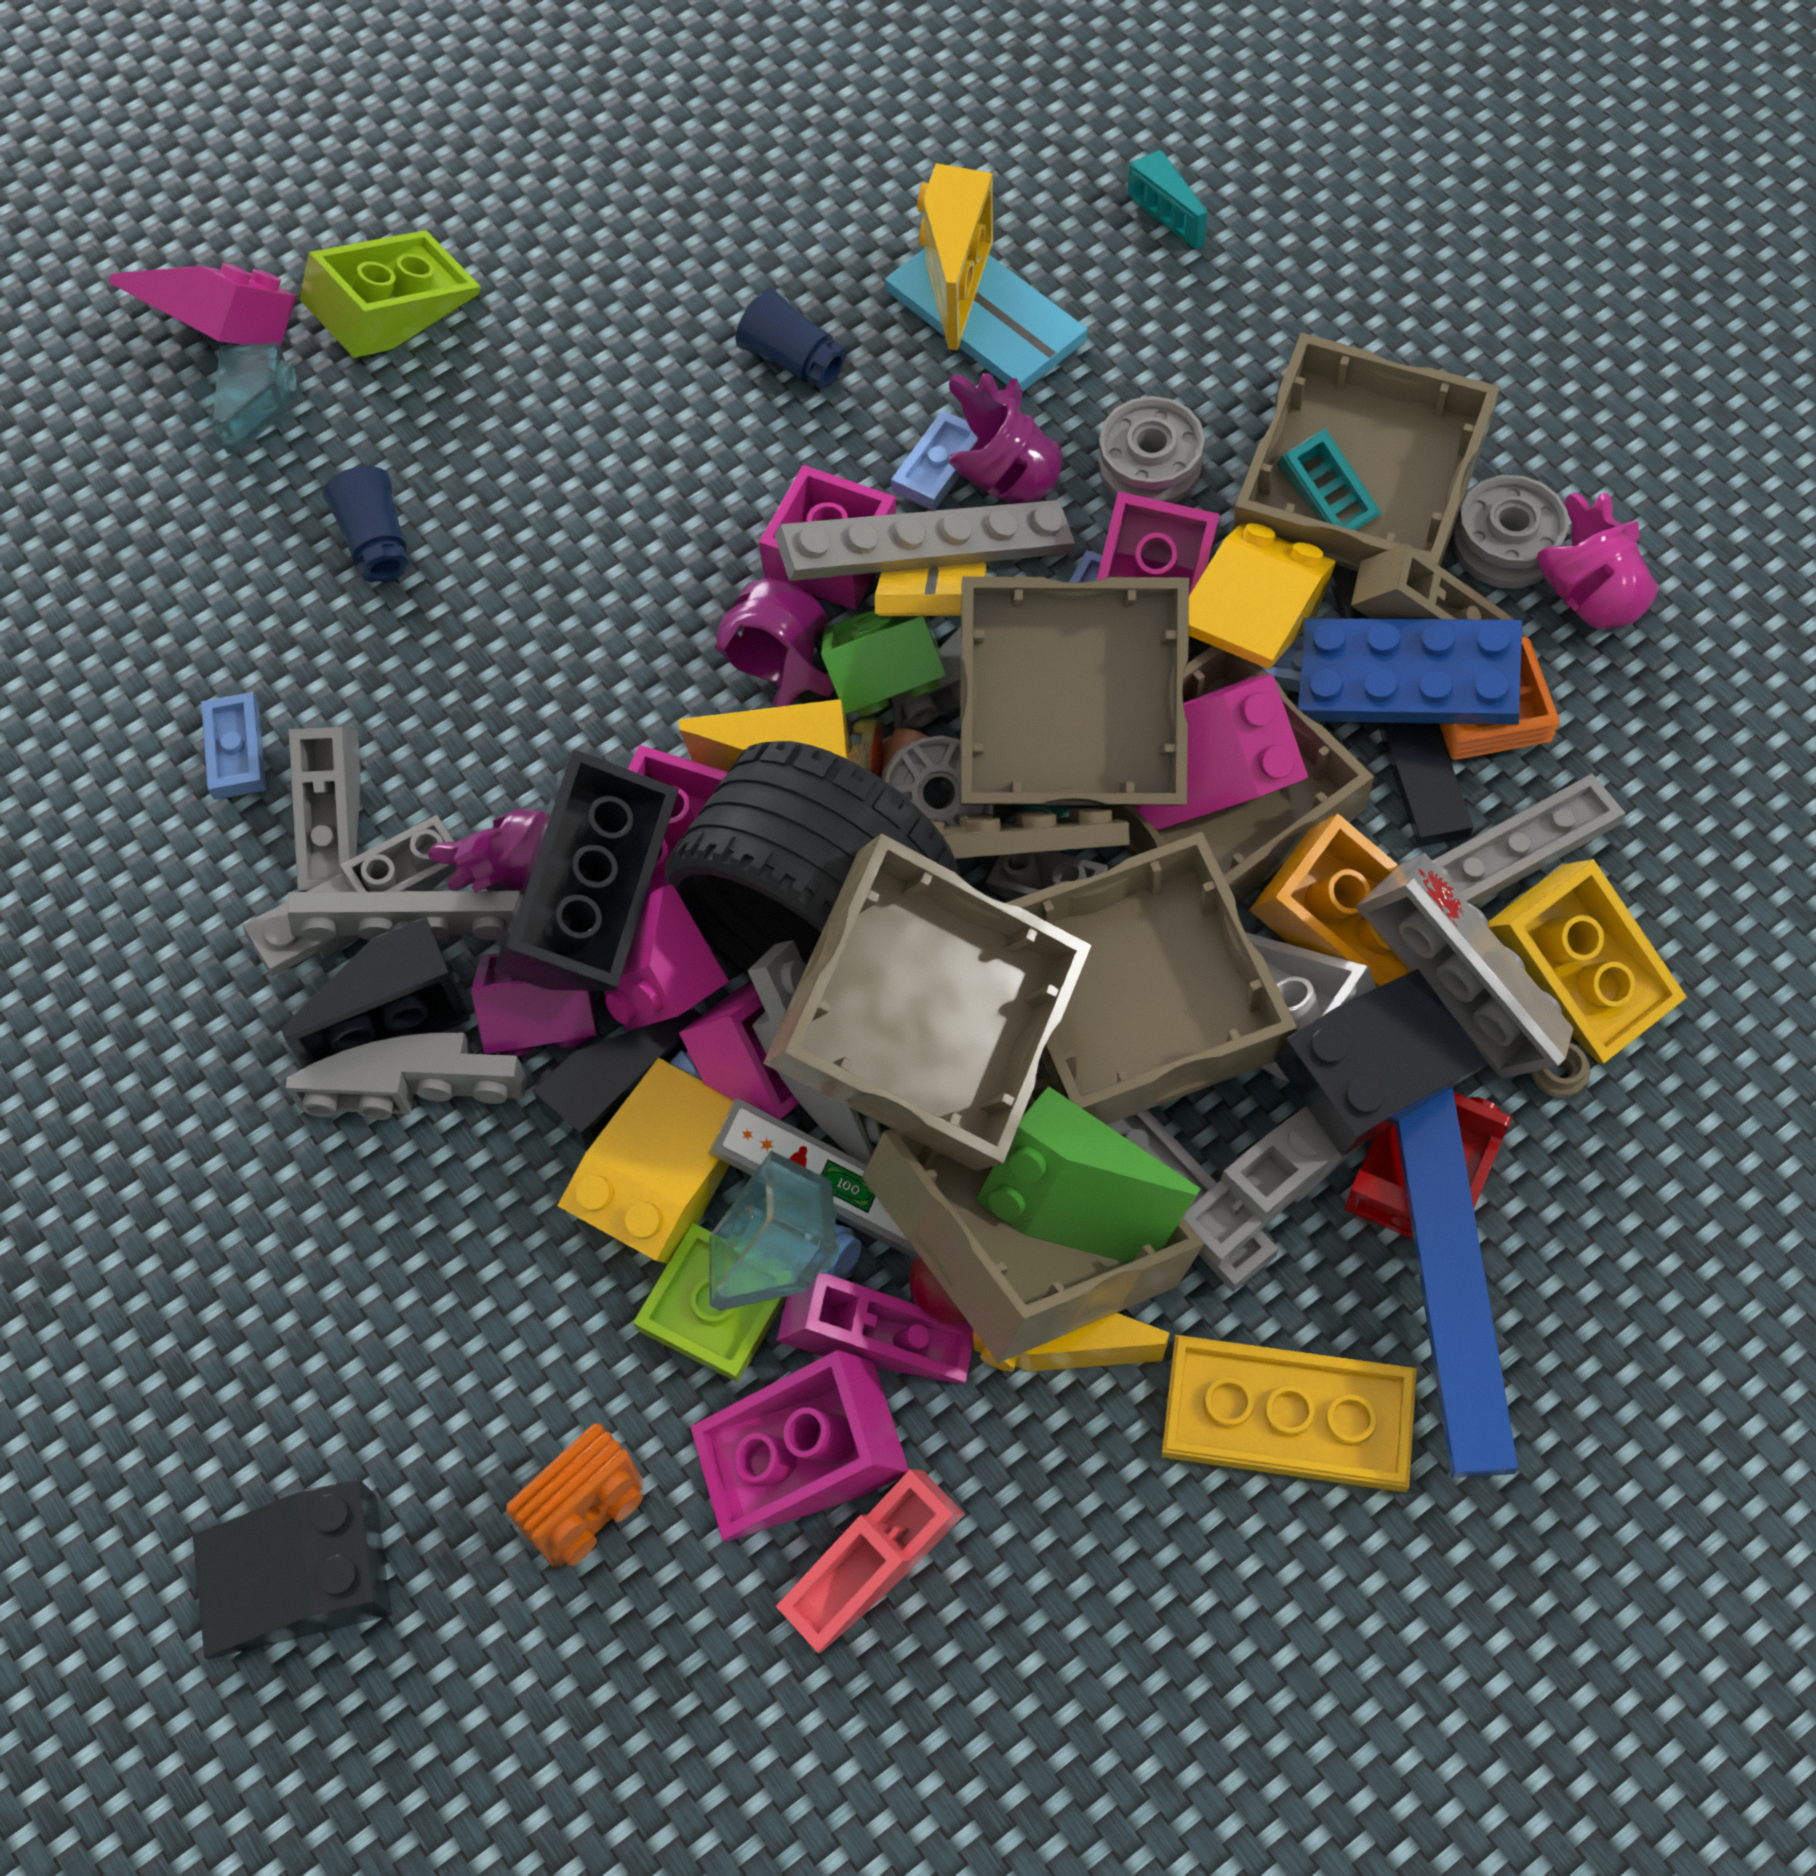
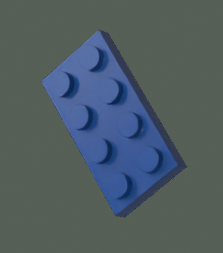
M1305 618L1298 709L1313 721L1518 725L1522 620Z

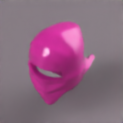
M1573 492L1566 497L1564 504L1572 523V546H1548L1538 552V563L1546 581L1554 588L1555 593L1562 598L1563 603L1570 606L1589 626L1598 630H1607L1630 625L1647 612L1659 591V585L1650 575L1649 569L1638 550L1636 542L1640 539L1639 522L1630 521L1621 524L1612 518L1611 496L1607 493L1600 494L1595 504L1590 508L1588 502L1581 495Z

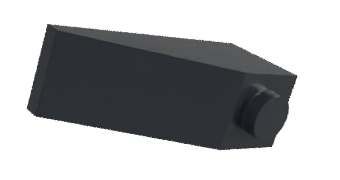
M693 1008L677 1017L646 1025L576 1050L563 1062L554 1063L542 1074L538 1081V1086L533 1090L542 1112L587 1152L654 1062L660 1058L670 1063L681 1049L684 1053L687 1052L679 1032L701 1017L702 1014Z

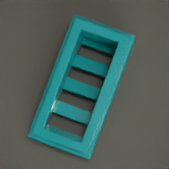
M1158 150L1132 161L1129 164L1128 171L1129 196L1193 248L1203 247L1206 236L1207 210L1165 153Z
M1326 428L1282 455L1277 462L1278 467L1288 482L1320 521L1357 531L1382 514ZM1318 455L1323 463L1307 473L1302 465ZM1331 471L1336 478L1318 489L1314 481ZM1343 486L1348 494L1329 506L1324 498ZM1356 502L1361 510L1341 523L1336 514Z

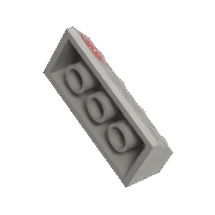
M1426 853L1400 864L1355 906L1410 972L1416 969L1420 970L1500 1079L1556 1067L1566 1059L1573 1027L1562 1015L1559 1003L1549 993L1542 991L1526 973L1522 959L1514 951L1504 947L1488 928V921L1484 914L1478 908L1465 901L1452 885L1451 877L1446 869L1439 863L1431 860Z

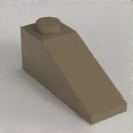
M1408 543L1360 562L1351 606L1370 619L1513 620V617Z

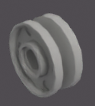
M1149 396L1131 399L1115 408L1103 422L1099 437L1100 455L1098 467L1102 483L1115 498L1118 491L1173 504L1188 497L1199 483L1203 467L1205 436L1201 422L1188 407L1168 398Z
M1499 475L1482 480L1468 491L1460 508L1459 519L1452 535L1453 553L1466 572L1485 584L1496 588L1520 589L1537 584L1545 578L1538 563L1537 554L1548 546L1563 545L1569 530L1568 510L1558 494L1542 482L1528 477Z
M940 735L913 740L894 752L882 769L881 779L902 793L928 818H938V822H943L944 826L960 825L959 816L992 814L994 805H960L959 739ZM934 777L942 779L949 787L950 793L946 804L938 809L929 806L924 800L923 795L924 786Z

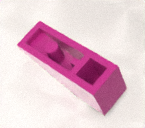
M816 1271L789 1285L777 1342L822 1357L840 1350L874 1361L875 1367L878 1369L963 1384L966 1383L973 1347L974 1329L968 1322L961 1326L940 1323L927 1316L916 1304L821 1271Z

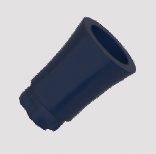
M773 288L762 291L754 298L745 310L737 327L735 341L738 348L772 362L803 382H811L819 389L834 382L840 374L847 357V350L841 344L834 341L832 335L812 323L793 308Z
M375 466L354 467L335 475L325 485L322 493L323 499L341 529L354 564L358 566L363 579L370 583L377 581L389 582L397 579L404 574V569L409 564V559L406 554L407 545L400 528L394 504L390 475L385 470Z

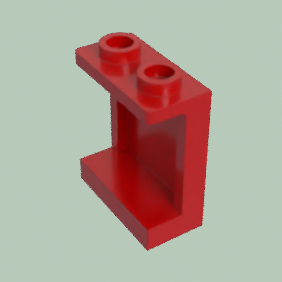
M1454 1092L1473 1208H1475L1512 1117L1501 1112L1499 1107L1489 1100L1479 1097L1467 1098ZM1395 1124L1374 1137L1350 1190L1344 1210L1413 1240Z

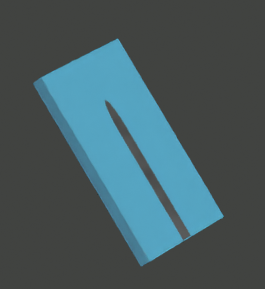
M924 248L885 278V290L945 336L926 269V250ZM989 255L959 348L1006 385L1011 379L1017 378L1021 390L1024 392L1086 342L1088 329Z

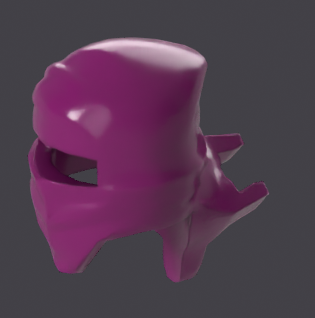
M989 373L982 374L978 388L961 375L950 377L949 390L961 403L968 426L978 438L971 451H957L951 454L949 458L950 465L963 478L969 479L975 487H979L1006 504L1038 502L1050 494L1060 477L1062 451L1059 442L1045 436L1031 415L1020 411L1022 390L1018 379H1011L1005 390L998 391L997 385Z
M763 578L759 581L748 583L737 597L734 607L726 612L722 618L718 633L716 634L715 650L723 654L737 670L777 684L779 690L772 702V708L792 705L798 695L806 689L828 698L833 693L834 685L830 676L814 666L812 657L815 650L814 639L824 631L827 622V614L820 603L799 586L781 579ZM738 628H739L740 631H741V635H740V636H739V634H738V632H737Z
M524 808L515 809L508 814L494 819L493 829L472 833L456 842L434 844L428 851V857L440 864L455 865L456 870L448 882V888L452 891H458L470 884H473L472 889L475 893L485 888L489 891H520L546 812L534 809L526 810Z

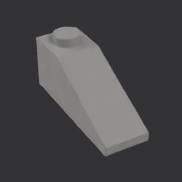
M346 727L289 729L298 891L310 890L341 874L340 864L356 857L361 789L358 730Z

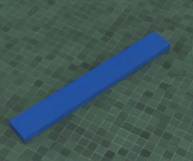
M1452 1087L1395 1123L1451 1478L1515 1474L1518 1470V1463Z

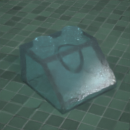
M772 1150L768 1153L709 1236V1306L721 1311L803 1293L818 1273L826 1274L831 1269L840 1249V1243L837 1241L835 1219L837 1210L833 1203L831 1180Z

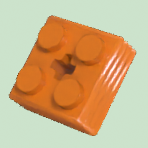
M1522 637L1519 724L1438 723L1450 758L1457 760L1553 741V736L1556 733L1555 730L1558 728L1557 725L1560 723V719L1530 639Z
M601 1423L592 1424L507 1503L506 1513L526 1539L531 1542L534 1548L540 1552L552 1567H561L565 1562L569 1566H573L592 1551L597 1543L594 1535L609 1520L613 1518L616 1522H620L639 1506L643 1499L640 1491L643 1489L644 1480L628 1451L622 1449L619 1441H615L611 1433L606 1432Z

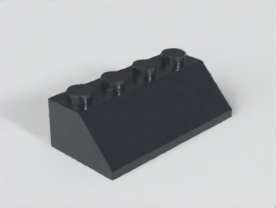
M573 749L558 776L493 971L546 990L615 991L620 982L679 789Z

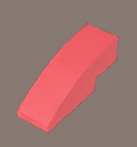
M909 1469L868 1515H860L776 1607L816 1652L820 1653L886 1595L951 1530L965 1513L924 1470Z

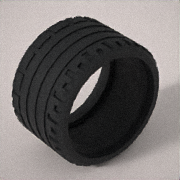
M793 741L763 742L751 745L743 750L665 863L667 885L672 884L675 887L707 944L748 976H750L748 970L777 943L794 940L803 962L806 965L808 964L858 850L880 834L888 836L957 873L959 876L960 873L951 848L931 820L902 793L872 772L842 756L819 747Z

